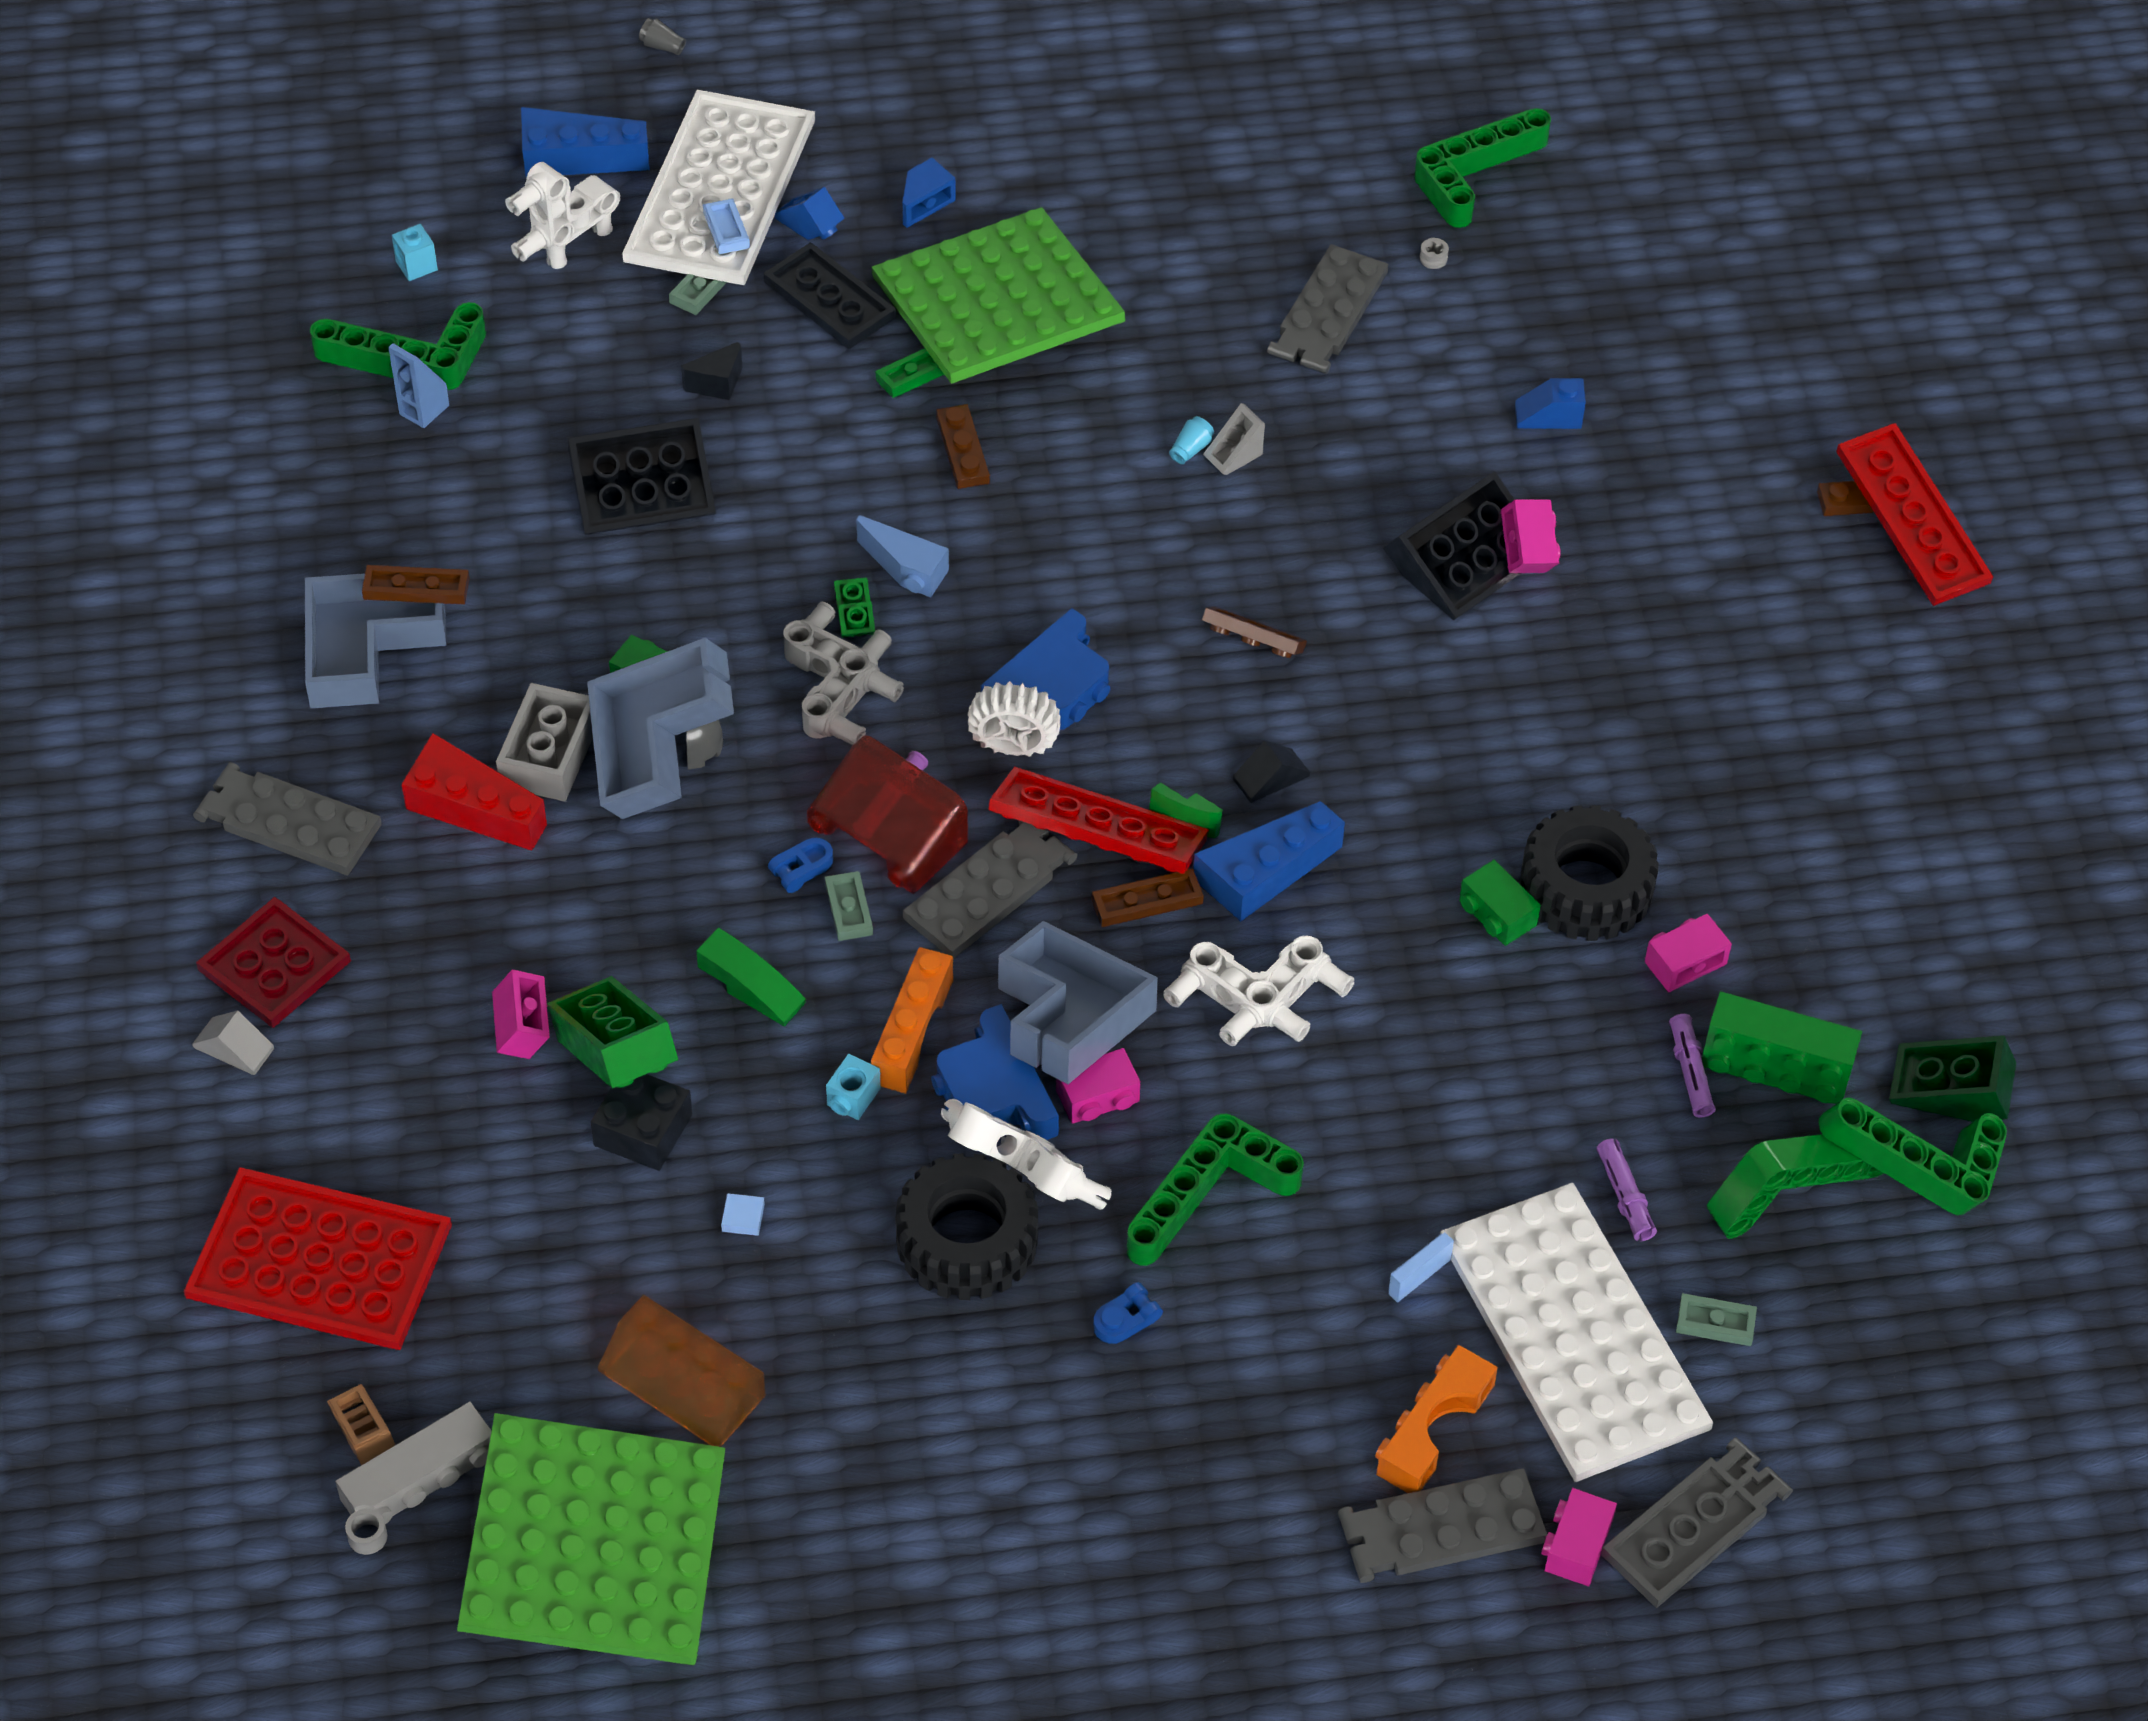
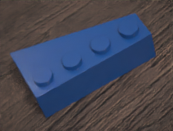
M521 107L522 151L526 177L530 169L539 162H545L562 175L650 170L646 121Z
M1319 801L1195 853L1193 869L1199 885L1241 922L1342 848L1345 822L1324 803Z

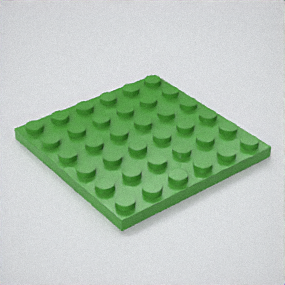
M1042 207L871 267L872 276L951 384L1125 322V311Z
M495 1413L457 1631L695 1666L725 1447Z

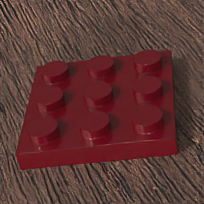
M274 896L199 959L196 964L199 972L270 1027L274 1028L349 964L351 958L348 951Z

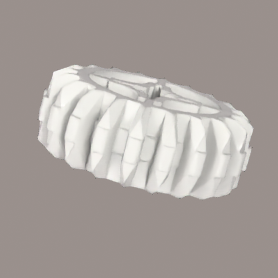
M1010 681L1007 685H1001L996 682L993 688L984 686L982 692L976 693L969 706L968 731L973 733V740L980 741L982 748L990 747L993 753L1001 752L1005 755H1027L1028 757L1033 752L1044 754L1046 748H1052L1053 742L1057 739V735H1059L1060 709L1056 708L1055 700L1048 699V693H1038L1036 686L1027 688L1024 687L1023 683L1019 686L1013 685Z

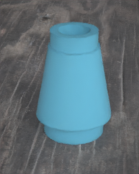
M1198 416L1192 420H1187L1172 449L1169 451L1171 458L1179 464H1185L1187 460L1212 442V436L1214 435L1213 427L1205 419Z

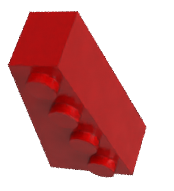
M434 733L430 736L402 782L406 810L531 851L547 826L544 799Z

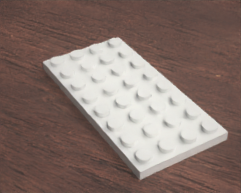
M697 90L623 250V262L745 285L813 127L815 111ZM734 199L750 240V248L719 254L703 213V204Z
M1574 1183L1440 1231V1234L1445 1232L1454 1240L1451 1261L1574 1482L1586 1479L1712 1429V1419Z

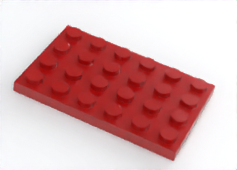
M239 1167L184 1289L186 1299L400 1351L452 1227L451 1218Z

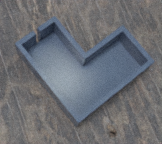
M365 574L305 578V684L310 709L379 704V651L447 646L445 604L363 600L362 587Z
M703 638L587 682L601 807L625 819L682 798L675 735L734 714L731 686L725 683L730 680L726 651L707 638Z
M1042 921L999 955L998 989L1030 1005L1011 1020L1010 1055L1035 1068L1042 1065L1043 1072L1066 1084L1071 1083L1156 1012L1158 977Z

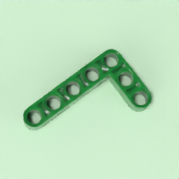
M1534 108L1424 146L1417 152L1415 182L1449 225L1459 228L1466 227L1472 222L1475 194L1463 177L1546 147L1549 138L1551 116L1543 109Z
M467 302L462 303L455 309L437 344L332 319H320L314 322L310 327L314 355L318 360L393 378L389 346L393 343L418 357L446 383L447 390H453L459 387L485 339L486 330L482 307L476 303Z
M1854 1098L1841 1100L1819 1118L1820 1131L1829 1141L1956 1216L1967 1213L1989 1197L2007 1136L2006 1126L2002 1119L1992 1113H1986L1960 1131L1951 1157Z
M1215 1115L1130 1223L1127 1233L1128 1258L1140 1266L1153 1264L1227 1167L1282 1196L1295 1194L1302 1185L1304 1162L1301 1154L1233 1115ZM1256 1153L1259 1154V1156H1253L1250 1154ZM1199 1162H1207L1209 1164H1200ZM1179 1188H1188L1189 1190H1180ZM1159 1214H1168L1170 1216L1162 1217ZM1147 1240L1149 1243H1140L1138 1241Z
M1823 1134L1764 1141L1755 1145L1746 1153L1709 1200L1707 1210L1728 1239H1732L1747 1232L1782 1189L1869 1179L1884 1173L1829 1141Z

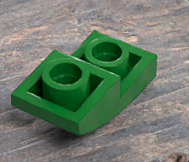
M867 577L834 581L842 638L873 635L875 625Z
M1161 782L1152 788L1149 810L1209 829L1207 836L1209 838L1219 836L1223 811L1221 808L1197 793L1186 799Z

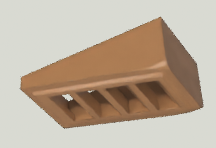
M362 1384L327 1401L361 1465L395 1446L387 1425ZM361 1402L363 1403V1405L343 1414V1411Z

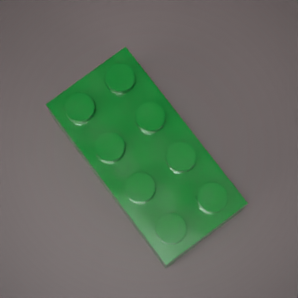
M613 976L547 1003L558 1042L612 1089L628 1086L636 1078L647 1073L660 1072L668 1064L679 1060L668 1021Z
M1720 991L1710 1022L1702 1062L1705 1068H1709L1716 1073L1734 1075L1752 1083H1762L1779 1088L1787 1093H1797L1815 1098L1822 1103L1837 1104L1844 1098L1862 1031Z

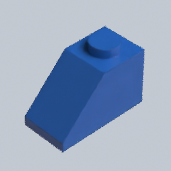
M934 158L914 166L907 173L902 202L903 225L906 228L956 201L955 177Z
M825 187L793 197L780 207L774 215L776 220L807 240L819 236L822 240L828 238L838 230L836 225L845 219Z
M1550 378L1516 399L1517 428L1581 429L1586 404L1583 378Z

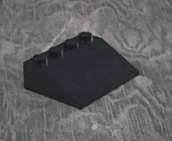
M699 418L568 438V451L585 535L716 514Z
M1494 471L1398 536L1383 549L1403 577L1451 619L1455 620L1521 574L1509 573L1501 509L1515 499Z

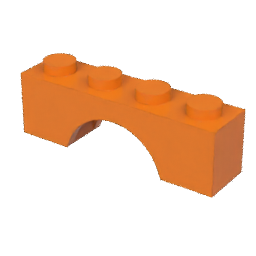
M922 947L918 948L871 1059V1064L880 1068L881 1087L907 1093L918 1067L921 1046L928 1023L937 1007L942 1009L953 983V956Z
M1460 1345L1456 1347L1451 1356L1445 1354L1436 1367L1435 1374L1437 1376L1432 1383L1425 1382L1418 1391L1415 1398L1417 1404L1410 1412L1406 1409L1400 1416L1395 1430H1397L1391 1440L1386 1437L1380 1444L1375 1454V1458L1378 1459L1376 1475L1406 1493L1421 1491L1436 1470L1439 1450L1432 1443L1427 1429L1437 1418L1448 1413L1468 1412L1475 1414L1495 1386L1498 1367Z

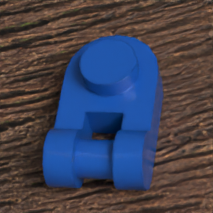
M810 838L773 857L768 863V869L774 876L782 879L781 885L788 893H794L805 882L826 872L833 864V848L824 839ZM795 864H798L800 866L794 870L790 868Z
M1136 1282L1129 1286L1122 1295L1101 1306L1094 1315V1333L1101 1341L1108 1344L1122 1342L1156 1322L1162 1316L1163 1309L1156 1301H1151L1147 1297L1148 1291L1143 1284ZM1136 1306L1139 1312L1132 1316L1128 1310Z

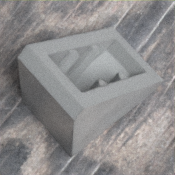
M1241 403L1203 455L1222 474L1228 475L1263 455L1265 423L1245 404Z
M238 1010L212 1017L192 1043L193 1048L252 1075L257 1073L274 1050V1045Z

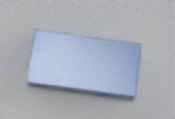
M734 199L703 204V213L719 254L750 248V240Z
M1445 1232L1441 1233L1393 1271L1390 1277L1388 1294L1398 1303L1451 1260L1454 1240Z

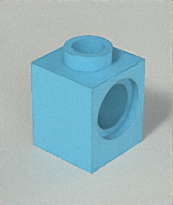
M421 224L392 234L396 263L408 281L438 270L434 243Z
M848 1054L826 1084L827 1106L831 1107L839 1115H848L859 1120L881 1089L880 1068Z

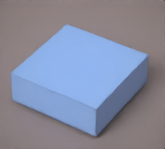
M727 1193L721 1223L722 1232L759 1236L765 1205L764 1197Z

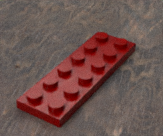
M1896 423L1838 444L1836 450L1838 456L1933 606L1991 584L1994 576Z
M1015 766L990 798L988 809L1005 818L1017 819L1032 824L1038 829L1057 832L1069 839L1081 840L1096 845L1102 850L1115 851L1130 856L1136 861H1145L1161 866L1167 871L1182 874L1186 873L1194 860V854L1198 853L1207 841L1209 831L1207 828Z

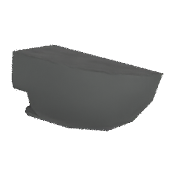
M719 720L686 731L688 770L702 768L705 766L706 760L714 755L718 757L721 754L723 733Z

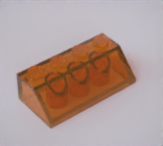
M644 1294L619 1321L598 1366L599 1372L711 1446L721 1447L766 1396L764 1372Z

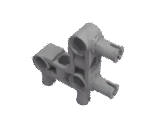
M820 602L806 619L792 621L783 630L784 654L787 661L806 672L812 671L824 677V680L818 686H813L802 702L803 730L809 737L817 739L834 736L857 748L865 739L866 728L849 721L845 717L864 694L870 690L890 699L892 702H896L903 693L904 684L880 672V668H878L879 658L892 644L891 637L886 632L876 630L864 646L859 648L824 630L831 620L834 619L835 610L830 604Z

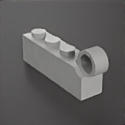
M471 1402L466 1403L335 1481L340 1500L350 1513L346 1521L345 1530L349 1545L355 1552L364 1555L378 1552L387 1541L388 1535L385 1524L391 1520L392 1516L407 1507L413 1508L419 1505L427 1495L439 1488L451 1486L461 1475L474 1467L480 1468L486 1465L491 1429ZM364 1525H373L378 1528L377 1532L368 1538H359L355 1535L356 1531Z

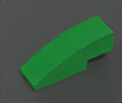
M719 927L696 951L699 969L726 984L728 994L784 1027L806 1003V998L774 967Z

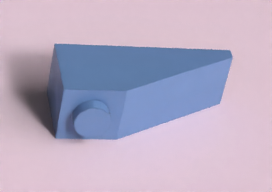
M392 343L389 346V354L399 414L425 428L449 406L447 385L418 357Z
M859 515L856 519L857 542L900 586L907 588L911 592L920 593L931 598L949 571V549Z

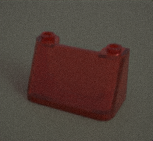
M867 735L862 736L852 745L807 810L808 824L815 832L831 835L837 828H840L886 859L889 880L895 886L903 887L913 895L968 843V810L962 798L926 772Z

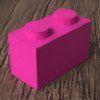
M1513 500L1501 509L1509 573H1546L1559 564L1560 546L1556 542V515L1552 511L1551 500Z
M1707 913L1697 919L1690 918L1684 921L1678 928L1670 932H1661L1655 935L1648 942L1644 962L1669 993L1726 965L1732 943Z
M512 969L492 991L497 1053L530 1059L550 1038L544 976Z
M1122 1048L1104 1054L1069 1084L1056 1078V1092L1073 1124L1083 1120L1091 1121L1101 1114L1116 1109L1124 1110L1140 1101V1080L1125 1049Z
M1572 1488L1568 1501L1560 1499L1553 1522L1559 1524L1556 1534L1548 1532L1541 1552L1542 1555L1548 1556L1545 1571L1589 1587L1601 1556L1602 1547L1611 1528L1617 1503Z

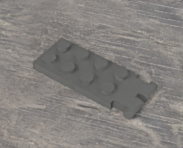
M1330 244L1281 324V338L1278 343L1270 342L1267 353L1291 362H1295L1296 358L1300 357V365L1327 374L1331 366V362L1328 361L1332 354L1339 355L1387 275L1389 264Z
M232 762L227 764L214 783L213 788L215 791H209L193 813L194 818L200 822H205L207 818L222 823L224 830L347 876L382 825L380 816L260 772H257L255 776L240 772L239 766Z
M1019 820V827L1009 835L1004 831L905 908L903 910V919L943 953L953 956L954 959L1053 879V871L1064 862L1071 865L1076 860L1077 853L1055 836L1045 841L1049 836L1047 829H1038L1032 824Z
M1737 1437L1728 1443L1726 1449L1729 1452L1716 1462L1710 1457L1602 1547L1601 1556L1656 1608L1766 1516L1767 1508L1765 1506L1778 1496L1784 1501L1793 1492V1489L1770 1467L1767 1466L1760 1472H1757L1755 1469L1761 1463V1459Z
M1524 1468L1376 1500L1375 1508L1354 1512L1352 1507H1344L1338 1511L1347 1543L1357 1544L1362 1542L1361 1545L1350 1549L1361 1583L1372 1581L1375 1578L1374 1573L1395 1569L1397 1576L1542 1544L1547 1537V1532Z

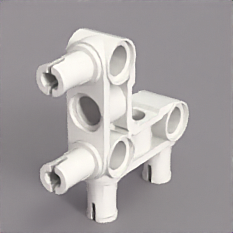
M545 162L535 164L528 172L525 186L511 197L505 199L507 208L510 212H514L516 216H519L528 208L530 211L531 231L511 245L513 254L517 258L520 257V260L524 262L532 254L543 248L546 249L548 265H551L554 269L564 267L567 264L565 246L591 227L593 232H597L599 236H607L612 232L611 213L620 202V193L595 175L587 177L571 191L569 180Z
M1312 936L1296 938L1279 953V959L1266 972L1261 971L1260 973H1252L1236 962L1233 955L1211 942H1201L1193 946L1190 958L1182 966L1181 975L1164 990L1163 995L1171 1006L1178 1008L1198 989L1233 1012L1235 1015L1220 1029L1221 1032L1219 1033L1222 1040L1230 1046H1235L1252 1028L1275 1026L1294 1038L1295 1041L1300 1042L1309 1032L1310 1023L1288 1008L1314 982L1318 981L1337 992L1341 997H1344L1352 989L1354 977L1349 976L1332 964L1329 955L1323 952L1321 942Z
M949 1099L945 1102L944 1105L949 1110L942 1108L941 1116L949 1122L951 1130L948 1136L967 1148L980 1151L1009 1164L1026 1175L1035 1184L1036 1188L1059 1201L1065 1202L1066 1199L1073 1200L1078 1198L1099 1210L1107 1205L1099 1196L1109 1200L1111 1189L1086 1178L1083 1166L1068 1159L1051 1142L1030 1131H1024L996 1118L968 1102H965L964 1105L957 1099ZM1001 1137L1002 1145L997 1146V1142Z

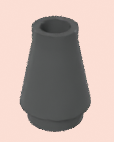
M648 18L639 33V40L644 42V46L671 52L676 55L681 54L686 44L685 38L679 36L658 18L655 20Z

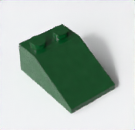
M2005 1035L1899 1043L1889 1097L1891 1104L1971 1122L1986 1113L1997 1115L2002 1120L2008 1119L2016 1061Z

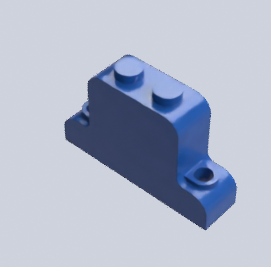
M1071 608L981 685V692L984 686L993 688L996 682L1001 685H1007L1010 681L1013 685L1019 686L1023 683L1024 687L1027 688L1036 686L1038 693L1046 692L1048 693V699L1056 701V708L1060 709L1059 715L1061 716L1060 730H1063L1073 722H1079L1085 716L1088 709L1095 703L1102 702L1110 692L1109 663L1087 647L1090 636L1086 634V619L1082 614Z
M1002 1004L986 1009L980 1016V1027L974 1029L976 1039L945 1049L939 1053L937 1057V1074L931 1076L932 1085L937 1096L943 1095L946 1101L957 1099L963 1105L965 1102L973 1104L996 1118L1011 1125H1020L1022 1130L1030 1131L1046 1140L1058 1136L1059 1115L1035 1068L1010 1055L1011 1021Z

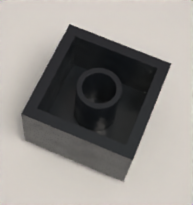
M648 1074L636 1078L628 1086L610 1088L591 1120L594 1146L660 1171L692 1116L690 1090Z

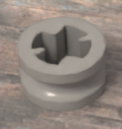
M1429 238L1421 244L1420 262L1425 267L1439 269L1446 265L1449 247L1444 240Z

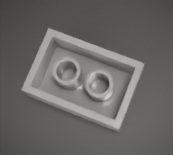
M530 683L496 760L497 771L535 795L566 802L593 739L589 696Z

